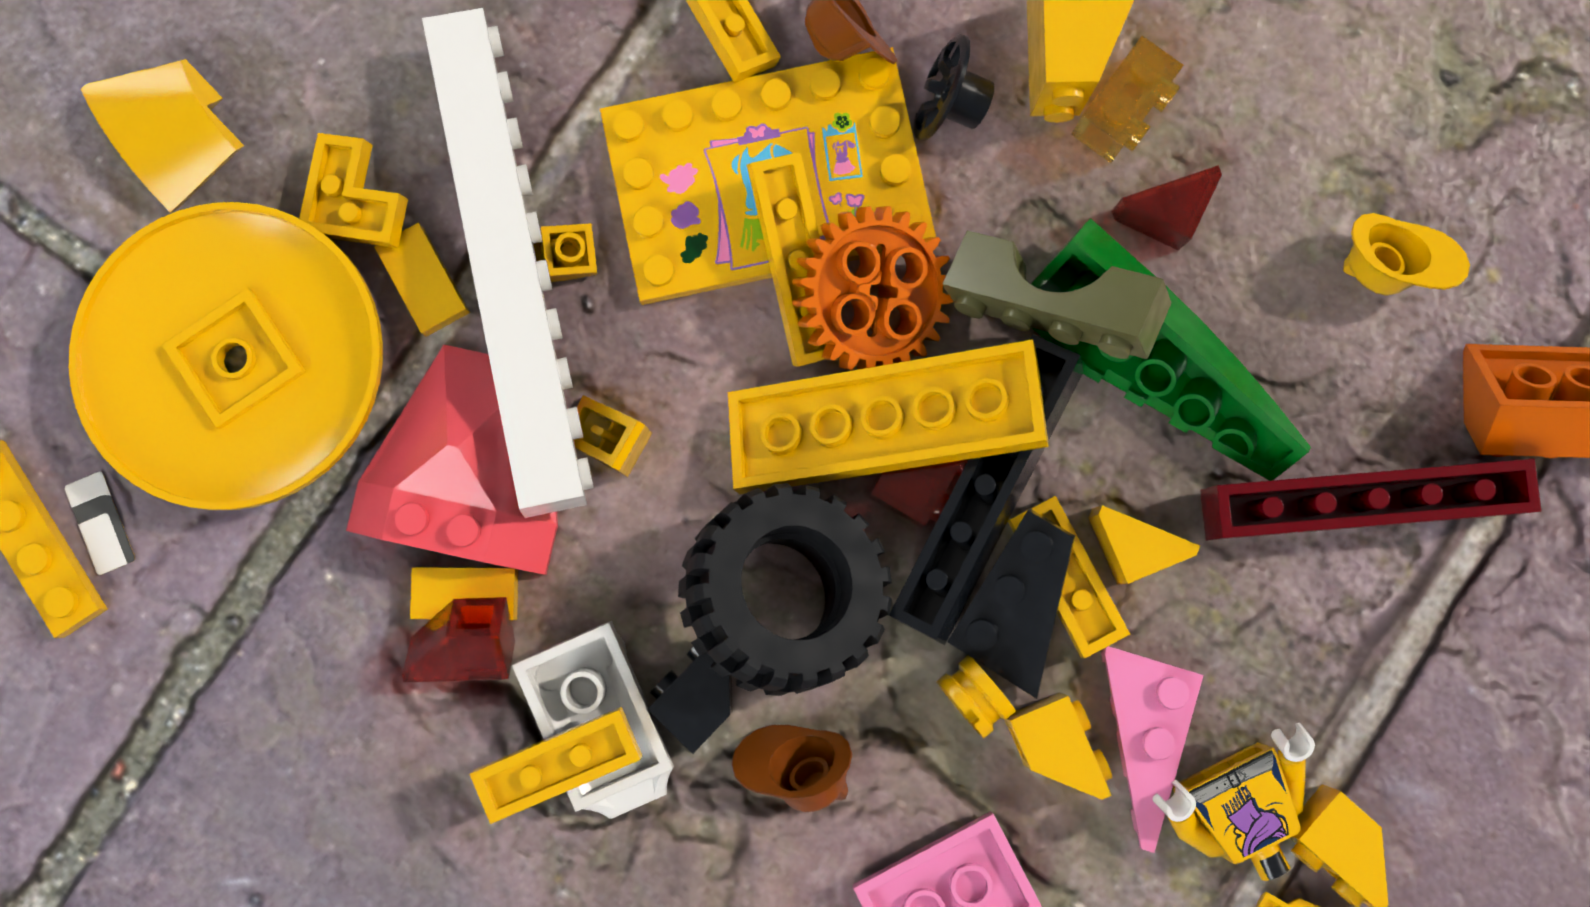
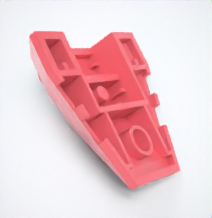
M443 345L359 479L346 531L479 562L547 575L558 528L557 511L524 518L519 510L489 355Z

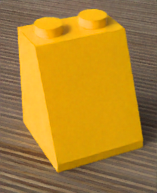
M1027 0L1030 116H1044L1045 121L1054 123L1070 121L1074 116H1080L1103 74L1134 0Z

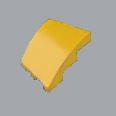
M186 59L100 81H93L81 88L90 110L114 148L147 189L170 213L180 208L244 146L211 111L223 98Z

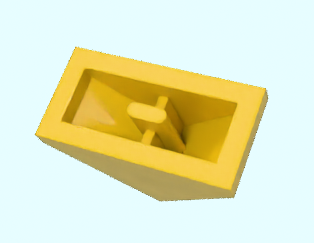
M583 395L577 405L583 438L574 439L575 449L628 477L650 439L652 432L640 421Z
M1103 505L1092 508L1088 517L1117 584L1132 583L1197 556L1200 545Z

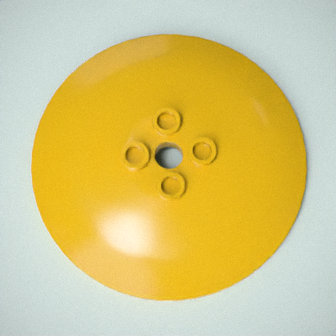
M241 202L203 204L173 212L143 227L124 241L96 272L79 304L72 326L68 364L70 387L75 408L91 442L103 458L133 485L168 502L191 508L207 510L254 508L281 500L312 484L329 471L355 442L367 422L377 396L383 365V341L376 305L367 284L352 261L332 240L310 224L278 209ZM243 346L247 353L245 366L238 372L229 373L224 364L227 352L233 347Z

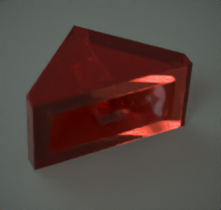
M1219 165L1121 198L1111 211L1114 220L1179 251L1192 239L1222 176Z

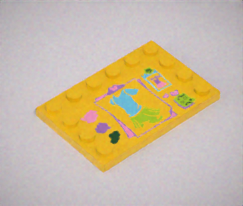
M875 51L857 54L844 61L828 60L747 77L736 83L728 81L600 108L641 305L773 278L747 164L801 152L821 240L825 241L826 239L820 225L823 223H834L839 227V213L851 212L856 218L857 208L871 206L874 213L877 207L889 206L892 210V217L896 212L907 211L910 213L909 226L914 222H925L927 224L922 239L936 237L897 63L892 64L886 61ZM878 245L876 249L880 254L882 252V247ZM854 249L848 254L847 262L860 259Z

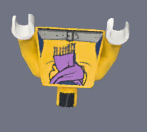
M1295 724L1296 733L1290 739H1287L1280 729L1272 731L1271 737L1279 748L1278 754L1274 747L1257 742L1180 782L1174 780L1172 782L1174 795L1169 800L1164 801L1156 793L1153 796V802L1166 814L1178 838L1208 857H1223L1233 864L1241 863L1250 858L1262 881L1272 880L1287 873L1290 870V866L1279 843L1297 835L1301 831L1298 817L1303 812L1306 759L1315 748L1313 738L1302 724Z

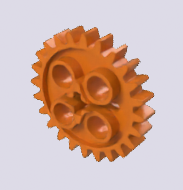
M871 206L858 207L856 218L851 212H841L838 214L839 227L834 223H823L820 225L826 239L825 241L818 238L807 240L808 246L815 253L813 258L797 259V263L808 270L806 277L792 279V284L805 289V296L792 301L793 306L806 307L808 314L798 321V325L800 327H814L816 329L810 336L808 343L815 346L827 343L822 357L832 361L840 357L839 368L852 371L856 365L859 370L893 364V362L910 361L909 353L914 356L925 357L927 351L922 341L925 339L939 342L941 339L933 328L935 322L949 323L950 318L940 311L941 304L953 303L950 295L943 293V281L946 275H941L940 268L950 260V257L934 255L933 251L939 245L940 238L928 237L922 239L927 224L925 222H914L909 226L910 213L907 211L896 212L892 217V210L889 206L877 207L875 213ZM878 245L882 247V252L880 254L876 249ZM852 249L860 257V266L854 275L850 273L847 267L848 254ZM900 256L904 258L907 269L905 276L901 280L898 279L895 273V264ZM871 285L879 288L877 297L870 295ZM849 301L854 308V318L848 326H845L841 319V311L845 303ZM897 307L900 312L901 321L897 329L893 331L889 325V316L891 311ZM869 328L873 331L871 336L867 335Z

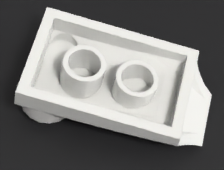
M612 621L587 630L512 665L544 740L617 708H623L643 755L641 760L567 791L575 812L581 809L592 810L603 814L609 819L667 795L668 778L674 768L653 715L647 710L649 706L626 655L625 642L616 632Z

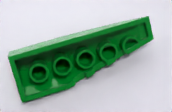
M1090 218L1030 284L1044 291L1070 292L1093 283L1111 266L1156 276ZM1167 286L1171 306L1148 360L1129 355L1127 359L1116 358L1101 351L1097 345L1079 341L1077 345L1066 344L1056 340L1046 331L1032 328L1045 340L1081 355L1083 374L1097 383L1101 379L1126 392L1125 399L1139 407H1142L1144 403L1171 418L1168 422L1169 424L1185 433L1189 430L1196 432L1210 440L1213 449L1269 481L1275 480L1309 453L1311 449L1310 445L1239 359Z

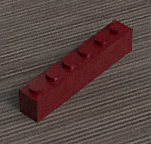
M1535 459L1225 484L1200 490L1206 541L1542 512Z

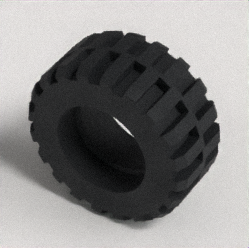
M784 483L773 484L765 492L757 488L743 494L734 503H729L702 528L695 537L696 543L687 551L682 567L686 570V575L679 580L678 597L686 598L687 608L680 612L684 628L692 626L697 636V639L692 641L691 644L699 656L706 652L715 662L710 668L722 678L732 675L737 678L736 686L747 691L763 689L765 695L782 696L791 692L798 694L829 684L844 677L846 671L858 667L869 656L867 648L878 644L885 630L878 621L890 615L892 598L883 595V587L891 584L892 579L890 567L881 568L878 556L885 553L879 538L870 541L864 532V529L870 524L860 513L851 518L844 512L847 502L834 494L825 501L819 499V488L803 485L797 491L792 492L791 485ZM764 544L784 545L805 556L817 570L824 587L825 606L819 626L808 636L799 639L780 637L763 627L750 612L742 591V569L745 559L754 549Z

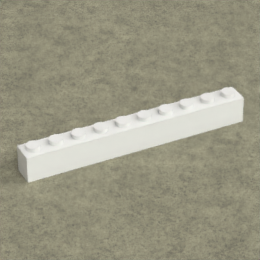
M483 8L422 18L519 510L524 518L585 506L587 502L584 490L593 489L594 486L588 458L577 459L574 439L583 438L577 407L567 409L563 390L573 388L567 357L557 359L553 340L563 339L557 309H546L543 292L553 289L546 259L536 261L533 244L543 241L536 211L527 213L523 196L533 195L527 165L517 166L514 149L523 148L517 117L507 119L504 103L514 101L507 71L497 72L495 58L504 56L498 26L488 27Z

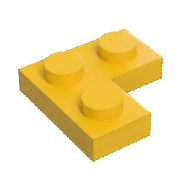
M318 133L299 219L310 224L329 239L398 248L408 199L400 193L364 189L373 145L364 138Z

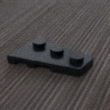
M1028 509L947 642L1037 699L1075 535L1034 510Z

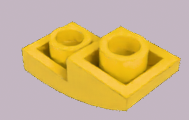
M592 223L541 226L540 231L543 242L535 243L533 246L536 261L546 259L551 282L578 279L597 274Z

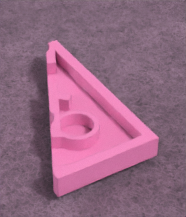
M1108 646L1101 650L1102 662L1106 664L1112 696L1109 697L1111 710L1116 718L1118 728L1116 736L1123 774L1127 777L1133 808L1130 809L1133 827L1138 835L1140 848L1155 853L1165 813L1153 802V796L1157 793L1164 801L1170 799L1173 788L1172 782L1176 777L1204 675Z

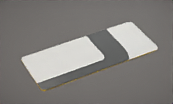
M97 472L66 485L67 497L96 573L103 575L135 560L133 550L103 473Z

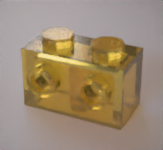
M1141 36L1083 113L1071 135L1110 163L1113 162L1123 147L1132 152L1151 127L1143 120L1154 107L1162 113L1180 89V86L1173 82V80L1184 65L1147 38Z

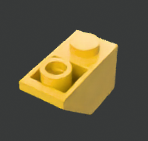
M1059 692L1017 710L1005 720L1023 765L1031 771L1101 800L1112 796L1106 783L1107 780L1112 779L1111 770L1101 750L1096 749L1092 751L1085 735V731L1090 730L1091 725L1079 700L1071 702L1068 695Z
M1322 784L1303 806V812L1298 817L1301 831L1290 838L1296 843L1291 852L1316 873L1321 867L1324 868L1336 879L1331 888L1353 907H1360L1362 903L1369 907H1388L1382 827L1340 790Z

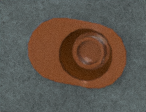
M812 0L808 4L805 26L815 49L823 57L832 61H844L871 47L886 61L892 64L897 62L892 50L874 29L859 0Z
M770 725L755 730L741 741L734 751L732 768L735 778L744 788L759 794L782 798L793 809L802 812H815L828 807L835 800L846 799L848 795L846 773L850 768L852 751L849 742L839 733L792 725Z

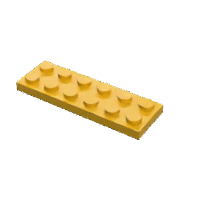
M1033 339L728 392L733 489L739 495L757 488L766 491L773 484L789 483L793 487L1049 447L1036 346Z

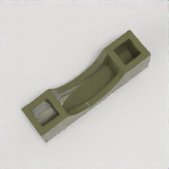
M968 230L943 281L944 288L955 303L954 307L969 317L980 319L983 315H988L1001 319L1004 324L1019 331L1027 332L1031 327L1046 331L1056 340L1066 344L1077 345L1079 341L1097 345L1104 353L1120 359H1127L1129 355L1148 360L1171 306V300L1162 278L1111 266L1096 281L1078 290L1058 293L1038 289L1026 281V265L1013 241Z

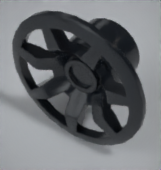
M963 34L956 35L947 43L929 71L927 79L936 76L939 70L943 78L941 81L928 79L925 82L924 89L934 93L935 97L934 100L922 103L915 115L914 134L918 140L926 141L931 138L946 118L970 129H975L982 122L991 105L994 95V83L967 71L970 58V40Z

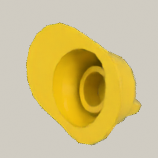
M1376 213L1363 214L1353 222L1351 235L1354 244L1343 263V271L1348 275L1356 277L1365 288L1376 294L1385 296L1397 294L1413 285L1429 289L1446 290L1459 286L1468 277L1470 263L1466 252L1455 240L1441 231L1427 226L1395 220Z

